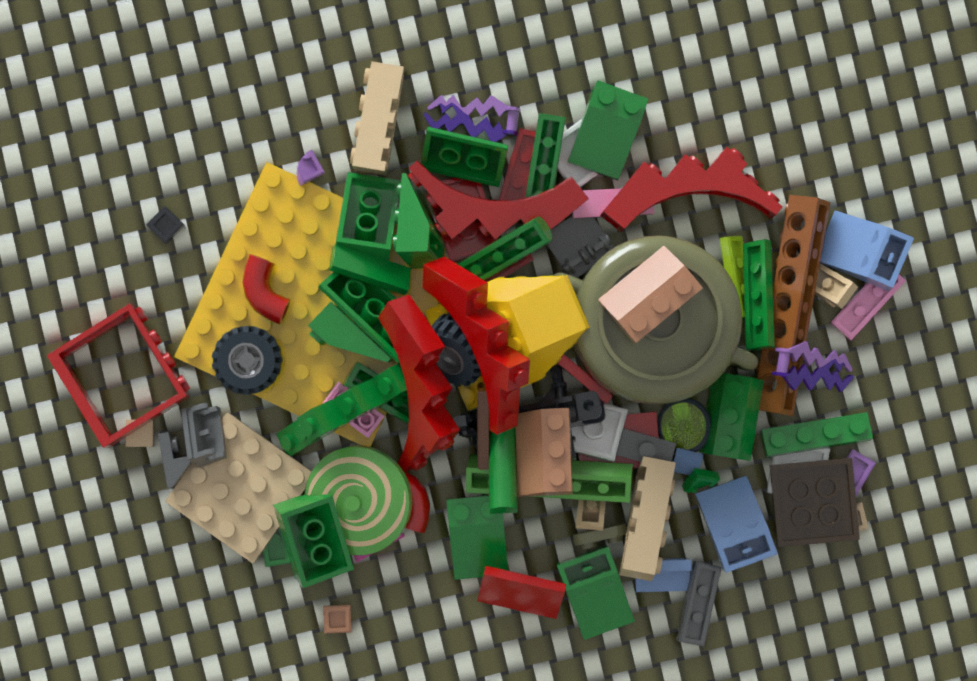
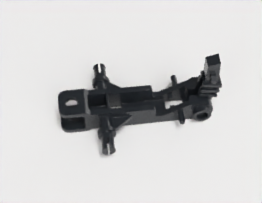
M562 367L550 369L553 384H551V390L538 403L519 406L518 412L569 408L571 428L601 423L606 418L604 402L595 391L566 396L565 388H567V382L563 380ZM477 410L471 411L470 417H467L465 413L460 414V416H454L455 423L460 429L458 432L459 436L471 437L472 445H475V450H477ZM571 430L572 459L576 458L574 448L576 437L572 436Z

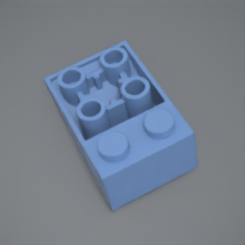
M834 211L825 232L820 263L889 292L895 285L914 238L892 228Z
M747 476L695 494L724 572L727 573L778 554Z

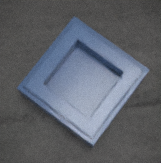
M677 448L672 462H676L674 472L690 475L694 468L700 469L703 454Z

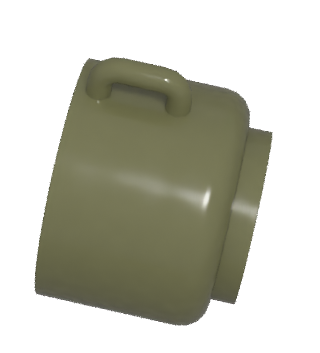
M659 235L636 238L608 251L592 266L583 280L568 275L590 327L573 345L577 357L586 372L595 381L619 398L642 404L679 402L707 389L725 372L729 365L746 371L754 370L758 366V358L754 354L738 347L742 330V309L731 277L717 259L703 248L689 241ZM665 246L685 265L703 289L637 343L633 344L598 299L661 247ZM558 272V273L554 274L553 276L568 275V274L562 273V272Z

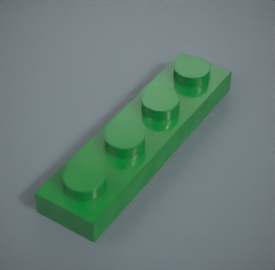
M762 239L743 244L746 350L750 351L775 347L771 241Z
M867 412L767 428L760 431L766 458L867 442L873 439Z

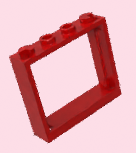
M130 303L46 355L103 448L107 449L191 397L187 391L191 389L183 375L178 377L174 370V367L177 366L169 352L164 354L159 346L162 340L154 329L150 331L145 321L148 320L145 312L140 306L136 308L135 305ZM131 318L178 394L112 434L66 358Z

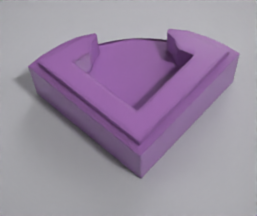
M312 150L308 151L300 159L296 171L300 186L321 177L325 173Z

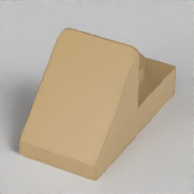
M820 264L815 295L831 307L837 306L842 309L858 286Z
M578 500L576 528L603 531L606 501Z

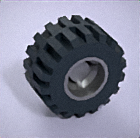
M449 312L447 314L444 313L432 325V328L445 345L436 364L450 384L452 383L455 387H461V385L466 387L479 378L481 370L462 330Z
M255 326L236 327L222 335V338L215 345L216 348L212 353V368L216 372L215 376L226 389L228 388L234 393L250 395L261 392L273 384L278 374H280L281 363L283 362L281 348L277 344L276 339L264 329Z

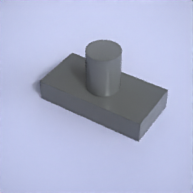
M623 428L616 455L640 462L643 456L672 461L676 443Z

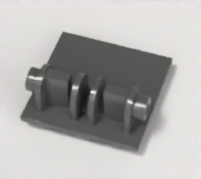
M573 216L551 230L552 240L547 244L566 274L576 278L590 270L603 255L614 248L608 235H605L595 218L573 219Z

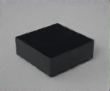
M164 206L146 226L167 244L185 224Z

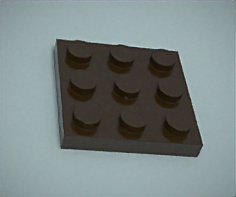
M852 458L769 465L777 547L860 540Z

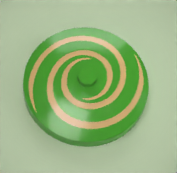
M358 445L338 449L319 461L307 480L304 495L331 494L333 496L350 555H367L386 548L403 533L408 524L412 510L410 484L397 462L378 449Z

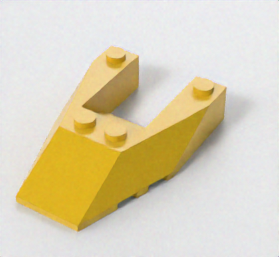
M568 275L498 277L487 282V308L509 321L508 346L530 359L529 382L520 388L543 379L549 369L556 365L562 359L561 356L568 349L572 348L579 337L590 328ZM438 304L426 310L425 313L432 326L442 314H447L448 311L441 304ZM482 375L469 386L461 385V387H458L468 411L477 407V384L484 382Z

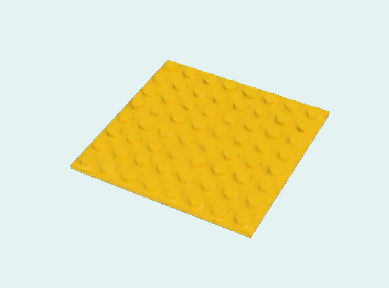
M266 162L174 357L215 376L216 372L212 368V353L222 335L233 328L242 326H255L264 329L276 339L277 344L281 348L283 362L281 363L280 374H278L275 382L265 390L253 395L298 416H301L311 408L323 404L338 382L343 384L356 362L363 364L377 374L398 364L394 359L387 363L337 348L327 343L320 345L309 334L312 329L308 325L330 301L334 303L318 286L333 273L329 271L332 248L336 244L343 198L311 182L300 186L296 175ZM396 222L394 225L393 237L394 235H397L398 225L396 224ZM392 238L389 261L409 267L394 251ZM444 247V256H445L446 258H448L447 253H446V250H445V247ZM250 254L275 263L269 280L270 287L276 294L290 299L289 308L280 325L267 320L255 312L245 298L242 280L245 265ZM423 268L411 269L409 291L405 295L389 291L396 298L410 295L429 322L425 311L438 305L439 302L422 289ZM377 408L376 410L383 414L385 418L387 412ZM384 418L369 438L350 424L343 426L334 433L361 446L371 447Z

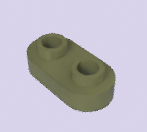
M626 523L606 526L603 528V531L588 530L573 534L575 546L581 545L583 550L597 547V541L607 539L608 544L623 541V535H626L627 526Z

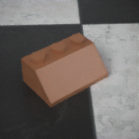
M663 246L600 297L598 301L633 344H635L703 289V287L685 265Z
M569 408L539 409L518 413V426L515 427L518 497L573 495Z

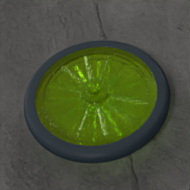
M692 398L667 403L660 411L657 419L659 438L675 442L674 453L677 448L698 452L707 444L710 434L711 417L708 410L703 404Z

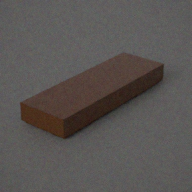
M484 382L477 384V464L479 470H489V406Z

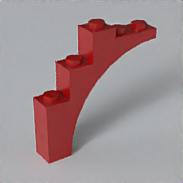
M726 147L707 170L702 168V162L696 157H688L685 154L666 178L661 176L662 171L652 163L647 164L643 162L600 216L621 233L637 216L652 206L682 196L717 195L735 199L754 207L770 219L776 216L783 206L778 203L780 200L775 194L770 191L765 192L757 186L759 183L753 176L749 174L744 175L741 172L747 165L744 161V156L734 148L730 150Z
M418 160L409 167L411 173L408 176L418 188L423 185L429 193L425 197L435 209L439 206L442 209L435 216V219L438 221L434 224L444 237L449 235L452 239L477 218L480 221L477 226L487 238L492 235L496 239L520 219L523 221L520 225L522 226L537 216L544 219L551 230L589 199L571 176L554 188L534 196L515 200H490L470 196L451 188L433 176Z
M445 256L423 264L422 289L437 299L453 317L470 344L480 367L489 406V430L497 435L518 426L520 387L529 382L530 359L508 346L509 321L487 308L488 283Z
M406 295L387 302L378 317L398 355L407 388L409 405L408 436L404 451L397 463L404 472L411 469L417 471L423 468L428 463V457L437 449L443 451L452 446L455 442L453 439L460 431L444 407V404L447 402L446 397L453 388L436 364L445 345L412 297Z

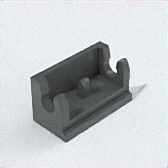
M202 403L181 409L187 459L199 466H205L226 459L227 452L220 407H208V403Z

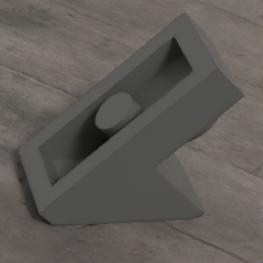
M173 432L160 433L158 438L167 488L174 487L192 462L187 457L177 458L176 453L180 452L178 437H173Z

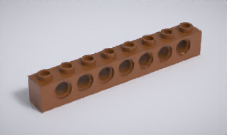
M789 195L788 203L785 206L786 217L784 228L780 234L781 245L779 256L775 262L776 274L773 283L775 347L762 349L761 359L756 371L757 379L764 380L760 411L788 416L794 415L798 387L796 390H792L783 377L772 375V372L777 371L779 352L775 351L776 348L789 349L807 340L831 202L817 197ZM805 220V226L801 230V224ZM800 247V253L796 256L797 249ZM796 274L795 281L792 283V277ZM791 300V306L787 310V304ZM786 327V334L782 336V331ZM802 354L796 362L792 361L790 355L788 371L792 366L796 368V371L799 370L803 363ZM777 381L776 389L773 390V384Z

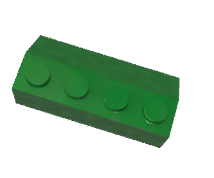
M335 272L329 275L318 288L397 363H400L389 335L378 319L387 302L397 298L388 289Z

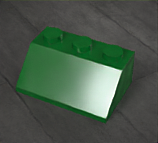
M427 127L421 164L429 172L499 187L509 146Z
M723 373L710 386L706 409L711 417V429L707 444L699 453L751 461L764 380ZM704 420L701 441L703 440L706 432V420Z
M331 494L296 496L273 505L294 577L302 588L354 570Z

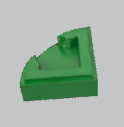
M694 468L682 484L683 491L695 493L698 488L707 485L712 487L719 482L720 477L718 472Z

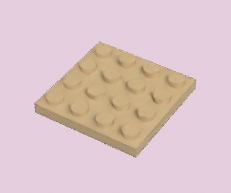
M227 412L222 418L227 458L205 466H199L192 462L165 502L245 559L255 564L280 528L273 505L296 496H302L312 471Z

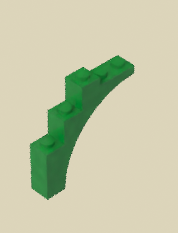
M400 363L387 368L370 380L349 388L336 398L311 408L299 416L296 421L276 433L280 445L286 454L290 457L296 455L343 426L407 394Z

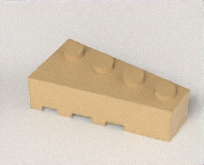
M371 62V67L365 69L363 84H367L365 95L361 94L359 111H362L361 120L356 122L354 137H357L356 147L352 148L350 164H352L357 172L387 176L405 72L403 66Z
M645 456L641 460L636 472L619 573L621 576L652 581L655 573L660 574L662 558L658 556L660 547L664 548L667 532L663 531L665 521L668 522L671 511V506L668 505L669 496H672L675 480H673L676 462Z

